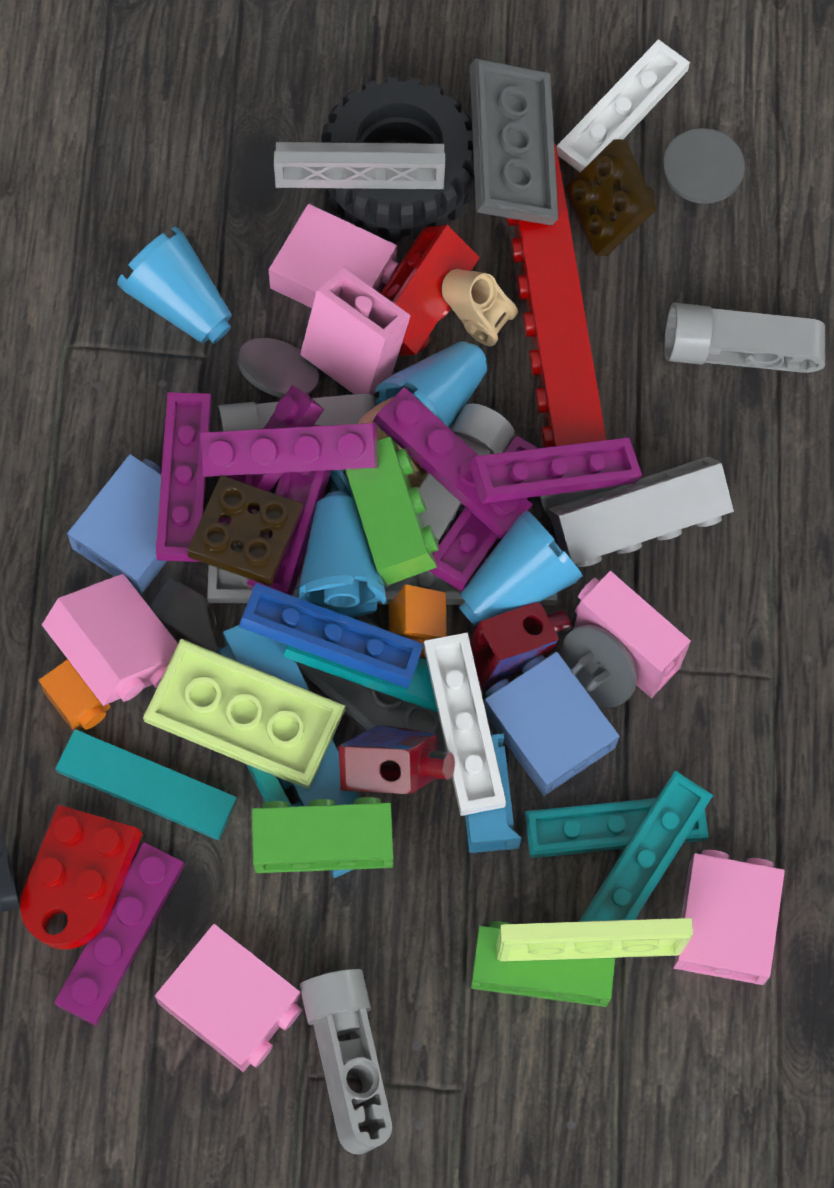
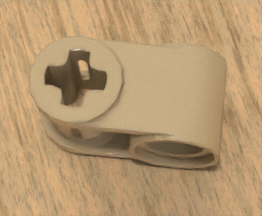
M455 269L451 270L443 280L442 296L462 321L466 331L483 345H495L498 341V332L507 320H513L518 314L517 307L504 294L496 283L495 278L487 273Z

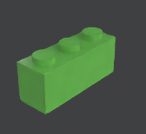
M387 437L377 441L378 468L346 469L377 572L386 584L390 585L437 568L433 552L438 551L439 546L430 525L424 527L420 513L427 511L421 491L418 486L412 488L408 475L414 473L410 456L406 448L399 450L392 438Z
M364 797L355 799L354 804L335 805L334 800L316 799L309 801L308 806L290 807V804L285 801H269L263 803L262 808H252L253 864L255 873L393 868L391 803H381V799L375 797Z
M491 921L488 927L479 926L471 989L602 1007L608 1006L612 994L615 958L500 962V960H497L496 948L500 926L511 923Z

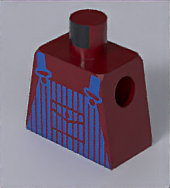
M534 602L481 621L469 640L481 688L485 689L521 672L527 663L540 655H543L546 659L558 642V638L572 631L571 622L566 612L559 609L546 614L542 604Z
M376 725L339 746L340 790L409 794L414 793L435 779L448 780L454 773L455 759L451 752L438 751V738L432 732Z

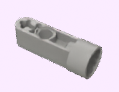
M673 302L668 313L665 329V359L670 362L700 365L713 363L802 373L816 372L825 367V324L810 318L713 309L710 306Z
M370 394L312 398L324 408V411L315 423L320 426L358 424L359 420L376 406L374 402L376 398ZM245 402L217 405L218 432L263 429L274 413L278 402L261 404Z
M466 404L450 428L479 456L504 453L515 437L512 425L502 415L479 404ZM428 473L419 488L427 511L420 513L424 527L428 525L432 527L439 546V543L442 542L449 532L450 526L454 525L456 512L460 510L463 504Z
M348 969L310 978L300 983L299 986L308 1025H314L339 1141L348 1152L365 1154L388 1140L392 1132V1121L367 1012L371 1010L363 971L361 969ZM350 1034L351 1040L338 1041L337 1036ZM348 1072L354 1073L361 1080V1093H356L349 1088L346 1080ZM365 1102L366 1108L363 1109V1106H361L358 1109L354 1110L353 1107H356L361 1103ZM358 1124H361L363 1127L369 1126L371 1134L360 1132Z

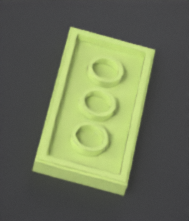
M180 639L143 719L148 724L309 790L345 712V705Z
M692 918L503 924L500 926L496 943L497 960L501 962L680 955L693 936Z

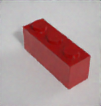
M448 225L423 228L380 293L411 315L398 356L417 355L428 345L430 333L435 325L451 309L442 296L443 280L451 270L471 271L480 258Z

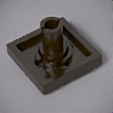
M613 139L566 186L596 256H608L657 210L655 193L651 187L646 185L629 145L624 139Z
M221 475L187 549L188 558L271 586L303 513V504ZM251 506H257L260 511L257 512L256 509H251V513H249L248 509ZM226 517L230 519L231 522L230 524H227V521L223 520L222 523H219V520L221 518Z

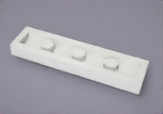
M658 39L557 145L558 156L581 172L613 139H624L688 71L690 62Z
M468 632L425 640L423 647L446 752H451L455 759L452 779L460 816L504 808L506 800Z

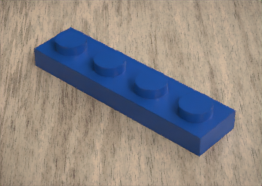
M255 583L239 625L240 628L407 689L411 683L424 645Z

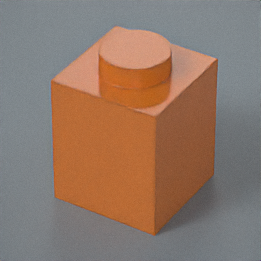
M405 584L389 604V632L424 644L425 640L446 637V592ZM424 647L422 648L420 658L426 657Z
M68 659L39 679L44 694L72 731L74 729L80 730L81 728L87 730L94 727L106 716L105 711L111 708L109 704L102 705Z

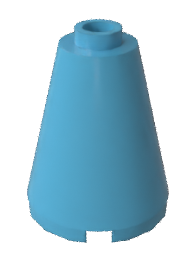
M173 227L171 228L173 237L169 239L162 233L148 244L129 263L133 273L128 279L121 274L117 285L125 293L201 344L208 340L215 344L231 329L232 326L228 321L232 314L185 234L179 228Z
M464 341L457 342L384 379L376 386L375 392L379 391V397L374 402L377 406L391 397L394 398L405 387L447 427L451 428L460 411L467 404L487 372L485 354L475 344Z
M335 491L325 495V498L319 500L316 504L297 598L353 618L375 612L377 610V602L381 601L383 604L386 602V589L382 577L377 572L355 498L351 497L347 492Z
M525 511L521 516L519 515L460 594L465 602L459 609L475 627L481 621L534 602H540L577 583L583 577L570 557L554 542L555 539L529 511Z

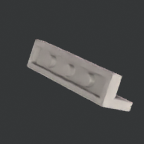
M276 142V151H274L276 188L444 189V144Z

